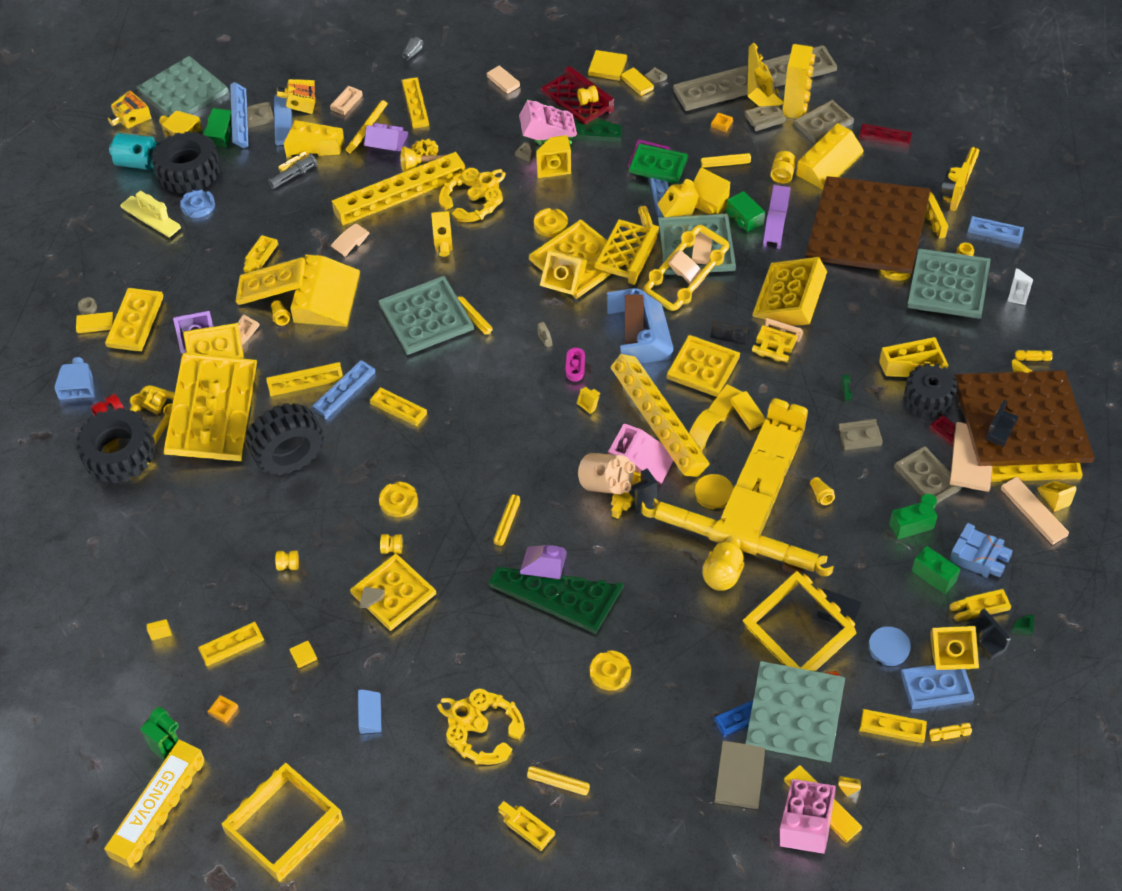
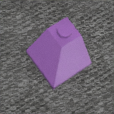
M210 311L173 317L181 354L186 353L183 332L213 327Z
M554 545L527 547L520 574L560 579L567 554L565 548Z

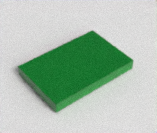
M639 143L629 167V173L678 184L688 159V154Z

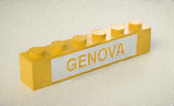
M178 740L105 846L104 850L109 858L129 868H132L134 863L141 859L143 850L147 844L153 841L155 832L160 825L165 823L171 808L178 804L180 795L184 789L190 786L196 771L202 768L204 757L200 749L182 740Z

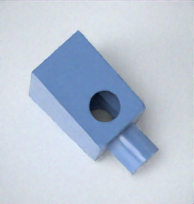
M75 357L72 359V364L61 366L55 384V391L59 400L95 397L92 372L89 365L83 363L82 358Z

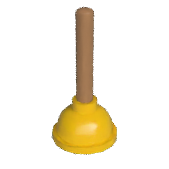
M403 146L400 153L402 172L411 170L418 164L431 162L446 155L421 156L416 154L414 150Z

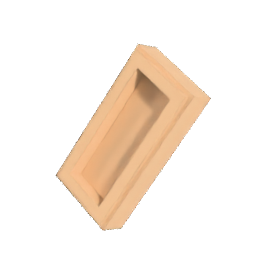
M500 65L487 72V77L507 94L520 87V82Z
M348 86L330 105L331 110L345 115L362 97V91Z
M698 233L695 236L692 260L696 264L707 265L710 261L713 240L703 233Z

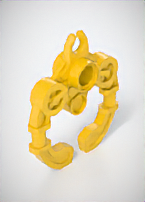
M468 168L463 173L453 176L452 180L448 183L445 182L443 184L444 186L439 195L440 206L445 211L452 208L453 201L449 196L453 191L452 188L455 185L460 186L465 183L467 186H472L468 190L470 200L475 201L485 197L487 203L483 204L484 208L480 211L475 210L469 213L462 208H456L452 212V217L457 222L466 223L482 220L486 214L492 213L497 205H500L503 201L499 183L504 179L506 173L502 172L501 169L479 173L475 168ZM502 173L501 177H495L496 174Z
M475 689L471 692L470 697L459 701L451 698H441V703H450L451 707L448 710L443 709L440 703L437 705L439 712L448 717L447 743L455 748L462 755L461 757L473 760L477 766L479 764L492 765L502 763L509 758L513 750L506 743L497 745L493 753L481 751L478 754L471 750L472 745L466 743L467 731L483 733L488 728V720L481 712L485 711L489 706H493L495 709L500 706L505 709V714L512 720L508 727V736L510 738L520 740L525 730L523 718L515 706V702L512 701L510 703L503 699L502 695L489 693L484 689ZM464 712L466 716L460 717L456 713Z

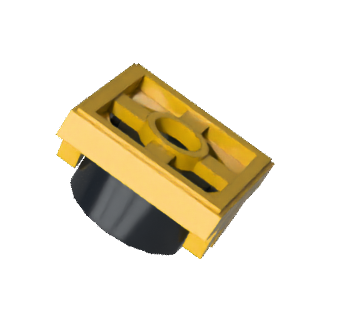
M964 162L962 168H951L945 175L940 195L943 196L944 200L951 203L949 210L956 211L965 190L970 163Z

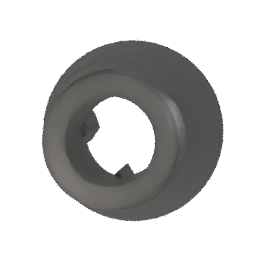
M416 36L410 38L402 53L403 58L410 60V58L421 51L424 45L423 41Z

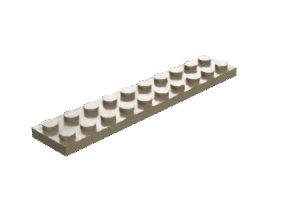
M824 45L813 48L812 54H815L814 65L811 64L814 67L812 77L837 71V65ZM790 54L762 61L769 69L774 80V87L786 84ZM748 65L674 84L673 90L685 111L747 95Z

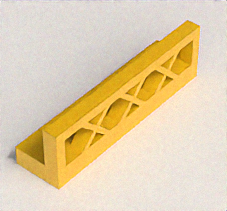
M340 362L267 377L266 380L270 396L335 383L343 375Z

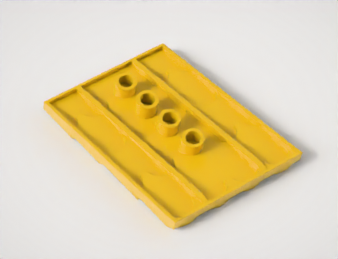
M190 353L182 354L164 454L242 461L257 360Z

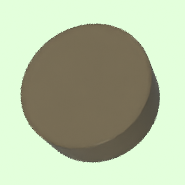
M87 297L78 302V309L83 315L93 314L97 310V305L93 298Z

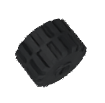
M925 363L924 367L919 365L915 367V371L912 370L909 373L903 397L904 402H906L908 410L913 409L912 414L915 416L918 413L922 414V419H926V416H930L931 420L936 419L937 415L945 416V413L949 412L953 405L957 391V381L954 380L955 376L953 373H948L949 369L946 367L942 369L939 367V364L930 366V363Z

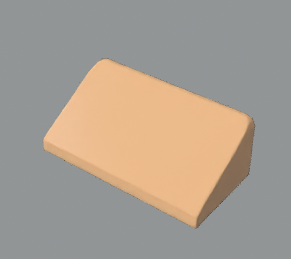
M766 318L765 326L796 335V342H800L803 335L802 329Z

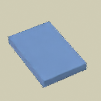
M935 665L901 669L900 674L911 710L974 700V694L965 669L935 670Z

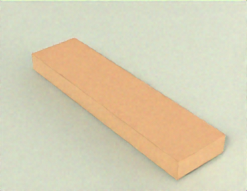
M1018 477L1001 486V490L1052 545L1068 536V530Z

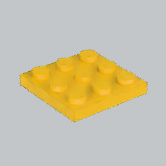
M689 335L669 369L667 379L717 397L739 360L740 353Z
M394 554L350 589L351 594L359 602L361 601L364 587L385 590L383 599L367 609L390 631L436 595V590L397 554Z

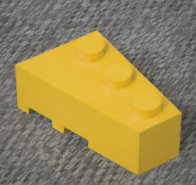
M295 120L284 141L286 158H292V155H299L302 152L307 154L318 153V156L339 155L345 144L343 129Z
M935 337L883 347L881 350L879 362L885 376L909 377V373L912 370L915 371V367L919 365L924 367L925 363H930V366L939 364L940 368L946 367L948 369V363Z

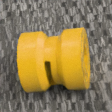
M595 86L577 90L581 105L587 104L588 101L592 103L598 102V92Z
M381 534V554H388L389 552L402 554V534H395L394 536Z
M291 550L289 553L276 551L277 571L288 567L290 570H298L299 556L297 550Z

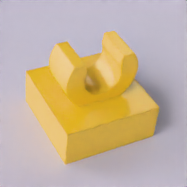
M584 387L580 390L576 404L591 414L596 409L600 393L595 389L589 390L587 387Z
M149 389L141 406L158 415L167 398L159 390L156 392L153 389Z

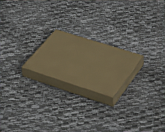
M831 100L795 119L793 125L815 144L837 123L846 127L853 123L854 118Z
M926 446L894 464V468L921 497L925 494H932L937 498V503L962 489L960 486L950 485L951 473Z
M729 741L722 742L715 803L752 809L759 808L765 756L764 747Z

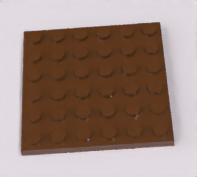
M827 176L805 258L820 257L822 262L912 274L931 189Z
M1065 370L1029 371L1028 373L955 374L954 380L957 381L956 389L978 466L1093 462L1095 457ZM1003 400L1007 401L1004 411L1019 416L1004 447L986 440L990 425Z

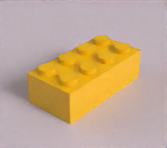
M797 44L792 46L787 66L783 115L787 118L797 119L803 116V113H807L808 103L806 102H809L811 94L808 90H811L812 80L809 77L813 75L814 67L811 64L814 65L815 54H812L813 47Z

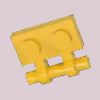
M762 325L756 338V343L761 344V347L754 345L752 352L757 353L761 357L767 356L773 358L774 361L787 363L789 356L783 354V352L791 354L797 341V336ZM768 347H771V348L777 349V351L775 352V351L769 350V349H767V348H768Z

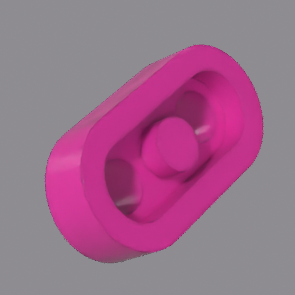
M572 348L567 352L566 377L571 381H579L584 377L585 352L580 348Z

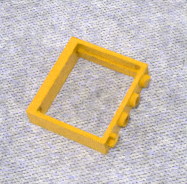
M796 571L742 621L745 627L782 665L816 671L857 634L854 628L856 624L849 616L844 617L840 613L841 609L834 602L829 603L825 599L827 597L820 588L815 589L811 585L813 582L806 574L801 575ZM798 584L844 627L801 668L756 623Z
M285 762L278 770L275 769L272 776L266 782L259 784L256 791L250 797L245 798L233 813L228 814V818L221 825L224 832L280 882L343 820V817L338 807ZM289 780L326 813L280 859L272 864L236 830Z

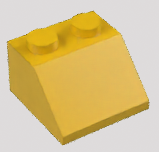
M567 135L550 137L536 151L538 178L571 174V149Z
M701 167L693 182V187L698 194L695 208L705 212L707 215L722 214L727 207L730 182Z
M555 250L548 251L540 286L574 295L584 276L588 259Z
M975 626L932 628L930 636L935 670L979 669Z

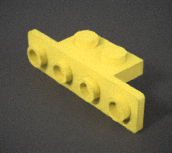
M139 191L136 197L130 196L120 205L122 209L167 237H171L181 228L180 224L168 218L167 207L164 203L158 202L151 195L145 194L142 191Z

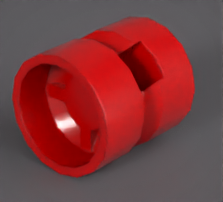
M115 393L104 398V402L98 401L90 406L94 416H97L96 413L100 411L102 413L106 412L108 406L113 408V410L124 407Z

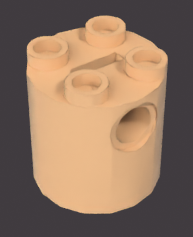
M589 453L580 462L578 469L579 481L587 491L612 494L629 492L631 490L635 464L624 455Z

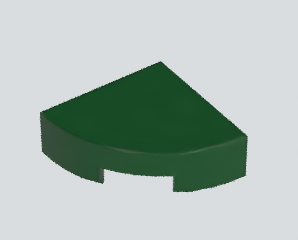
M848 374L842 375L840 383L845 401L852 399V392L849 389L851 380Z
M1025 615L1015 621L1011 633L1032 636L1034 615Z

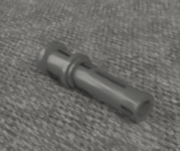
M309 153L304 159L295 161L292 167L268 179V182L275 189L299 174L304 175L312 167L316 168L318 163L315 157Z

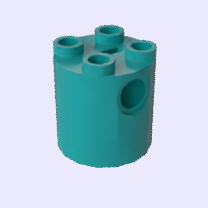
M118 132L113 142L110 143L109 153L112 155L115 166L151 170V168H154L152 153L155 147L159 145V142H156L152 136Z

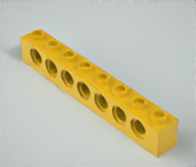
M456 152L332 200L334 213L342 226L443 186L445 182L451 181L453 176L463 173L465 171V164Z
M620 354L610 368L682 474L699 477L710 463L635 356Z

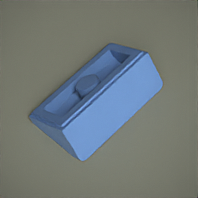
M358 690L360 734L382 732L381 694L378 692Z

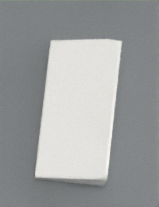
M1019 269L1015 271L1008 302L1026 305L1033 279Z

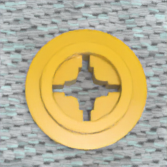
M429 138L427 140L422 139L412 145V150L421 156L437 155L438 145H436L435 141H430Z

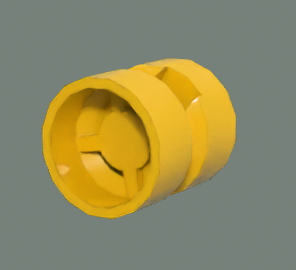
M780 151L775 155L770 175L775 182L786 184L792 180L797 160L793 153Z

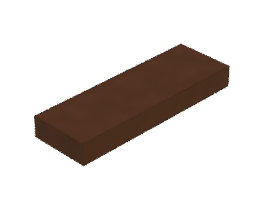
M625 295V345L638 343L637 335L643 331L644 295Z

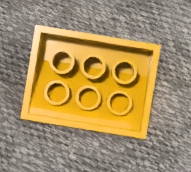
M305 254L303 284L301 288L295 290L291 305L293 322L347 327L360 270L324 256Z
M820 257L771 263L754 308L753 317L764 320L768 318L791 326L810 324L827 274V270Z

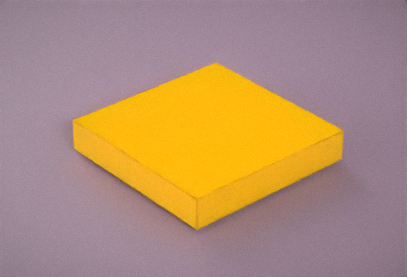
M596 50L588 76L620 81L627 61V55Z

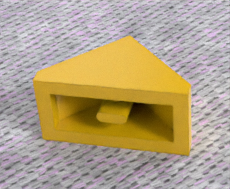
M1053 481L1038 487V492L1052 511L1055 512L1071 505L1076 492V486Z

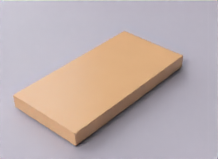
M956 422L950 485L989 492L992 466H978L967 424Z

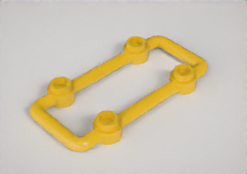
M696 225L691 231L684 232L681 235V243L659 269H654L649 273V281L645 284L643 291L659 301L666 309L670 311L678 310L682 304L691 302L692 292L713 267L719 266L724 262V254L729 249L728 241L703 225ZM701 232L722 245V247L710 253V261L687 288H682L678 291V299L672 304L652 291L651 288L662 283L663 274L670 267L668 262L678 250L683 252L686 247L693 246L695 244V236Z
M151 385L145 386L139 394H135L130 398L131 407L129 410L136 413V411L144 409L141 404L149 389H153L156 392L159 390L165 394L164 397L173 400L175 392ZM173 403L163 408L164 417L152 435L155 442L154 446L169 424ZM119 438L107 443L103 447L102 452H117L119 449Z

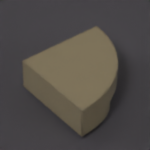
M654 67L644 77L648 81L656 83L666 80L667 74Z
M524 142L515 151V156L530 162L532 158L530 145Z
M544 322L537 325L538 337L545 347L548 348L552 346L550 333Z
M364 587L360 608H368L381 601L385 595V590Z

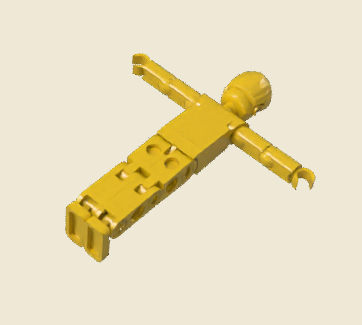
M776 398L771 400L767 419L764 421L719 521L664 502L659 503L655 498L653 501L654 509L646 508L642 502L641 511L644 516L649 518L655 517L657 520L707 536L709 540L719 543L714 547L713 551L709 552L708 559L705 560L702 568L703 578L712 589L724 591L732 588L737 583L744 567L742 551L755 556L758 553L811 572L815 570L820 576L825 577L832 574L834 566L829 568H822L820 566L827 562L828 556L818 558L819 554L792 545L789 546V544L761 535L805 431L808 410L805 407L796 404L789 406L786 401Z

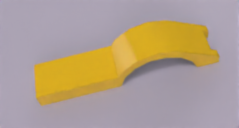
M727 384L708 410H704L698 416L689 434L701 452L705 448L708 437L716 424L720 421L724 422L734 409L730 402L731 397L743 393L742 391Z

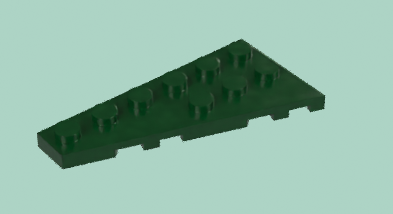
M528 98L525 99V103H526L527 100L535 101V100H531V99H528ZM539 102L540 104H543V105H546V106H552V105H549V104H545V103ZM553 106L556 109L565 111L563 108ZM573 117L577 135L573 136V139L568 140L621 142L622 125L597 118L584 125ZM521 128V138H529V137L523 136L522 128Z
M497 567L488 581L489 587L594 634H597L624 588V583L620 582L611 584L606 583L605 580H598L596 582L582 577L561 575L560 579L520 574L521 569Z

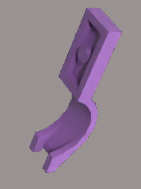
M773 186L764 234V247H766L767 241L776 242L777 248L780 249L791 187Z

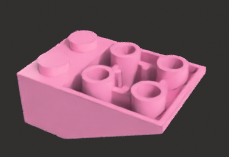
M527 100L519 114L523 136L535 140H546L556 136L567 135L568 137H573L577 135L573 114L568 111H562L553 106H546L537 101Z
M625 423L608 451V454L624 455L631 462H634L635 472L641 473L642 470L648 468L660 485L674 462L663 444L643 430Z
M792 779L780 826L781 847L825 854L836 786Z

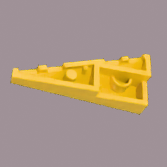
M752 43L749 46L747 96L758 106L782 105L784 101L777 96L779 91L777 88L774 89V80L769 69L761 61L763 59L762 55H758V46Z

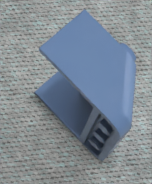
M637 288L607 292L608 314L625 312V295H644V314L648 330L638 333V343L620 345V354L635 356L640 364L670 359L673 356V344L662 304Z

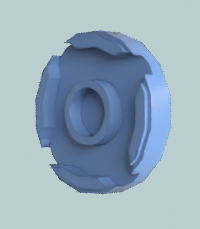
M192 190V192L186 193L183 196L184 198L180 200L182 212L194 218L209 214L215 206L214 197L209 191Z
M895 627L877 629L872 633L868 644L872 658L886 666H896L903 663L911 649L910 640L907 635Z

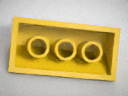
M837 123L798 161L796 176L823 190L827 176L839 177L863 154L864 150L852 130Z

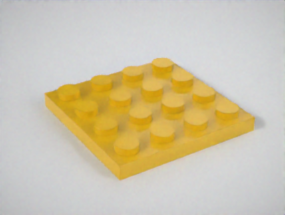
M581 219L529 255V260L542 271L544 270L547 254L550 250L588 259L584 276L575 294L572 295L576 299L612 274L595 268V264L608 240ZM615 249L608 250L609 254L617 253ZM620 257L613 259L615 263L622 261ZM609 260L602 262L601 264L609 265L611 263Z

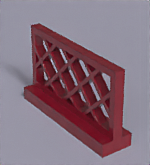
M570 66L565 68L563 75L540 88L541 93L565 111L573 114V117L584 125L605 112L610 114L614 111V98ZM564 80H565L566 83H568V84H559V83H561V82L564 81ZM589 86H595L597 89L598 102L592 103L588 101L587 104L581 105L579 101L570 100V97L578 98V94L570 92L571 90L588 89ZM557 89V92H549L548 90ZM559 89H569L568 92H559ZM558 97H568V100H560ZM569 105L579 106V109L571 108ZM581 106H591V109H581ZM593 106H599L601 109H593ZM581 114H590L586 118L581 116Z

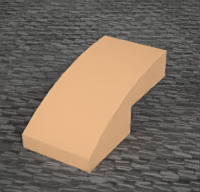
M356 223L344 231L332 243L331 247L346 257L355 245H361L369 235V232Z
M678 250L668 262L678 276H683L689 285L702 271L681 250Z
M244 314L238 321L242 345L260 325L257 321Z

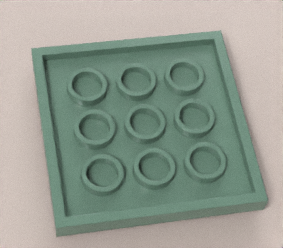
M190 56L137 86L138 92L167 117L175 111L192 115L229 92L227 86Z
M728 214L658 218L663 263L681 243V235L684 232L691 231L696 225H703L726 239L729 243V249L724 254V262L719 266H714L710 272L736 270ZM713 240L711 252L719 250L722 245ZM694 245L683 250V253L690 259H692ZM697 264L701 270L706 266V264ZM670 266V267L666 270V272L664 273V275H670V274H676V273H675V271H674V270L671 268V266Z
M918 249L907 308L981 319L991 259Z
M445 276L378 300L381 310L407 355L474 330L473 323Z
M760 661L746 744L764 747L767 751L831 763L845 677Z

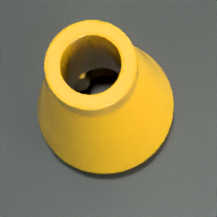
M280 301L272 302L273 321L280 326L286 325L290 320V313Z
M815 477L810 481V486L818 503L828 505L833 502L835 495L832 488L821 481L819 477Z

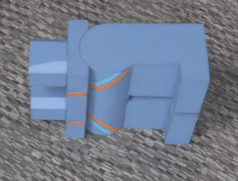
M967 523L952 550L950 562L975 573L982 574L986 578H988L989 574L1001 577L1005 565L997 562V559L1008 563L1013 551L1003 546L1005 540L981 533L974 529V525Z

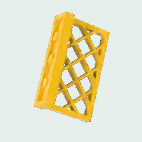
M619 219L595 264V268L628 278V283L635 285L657 241L659 226L652 225L651 228H647ZM621 226L628 228V230L621 232L619 228ZM642 232L645 235L638 237L636 233ZM632 234L634 238L629 240L625 238V236ZM621 238L622 242L615 243L614 239ZM637 242L639 246L632 248L630 244ZM626 246L628 250L621 251L619 247ZM615 249L617 253L609 254L608 250ZM632 254L634 258L626 259L625 255ZM618 257L622 259V261L616 263L613 260ZM609 260L611 263L609 265L601 264L602 262ZM626 265L628 269L627 271H624L619 269L618 267Z

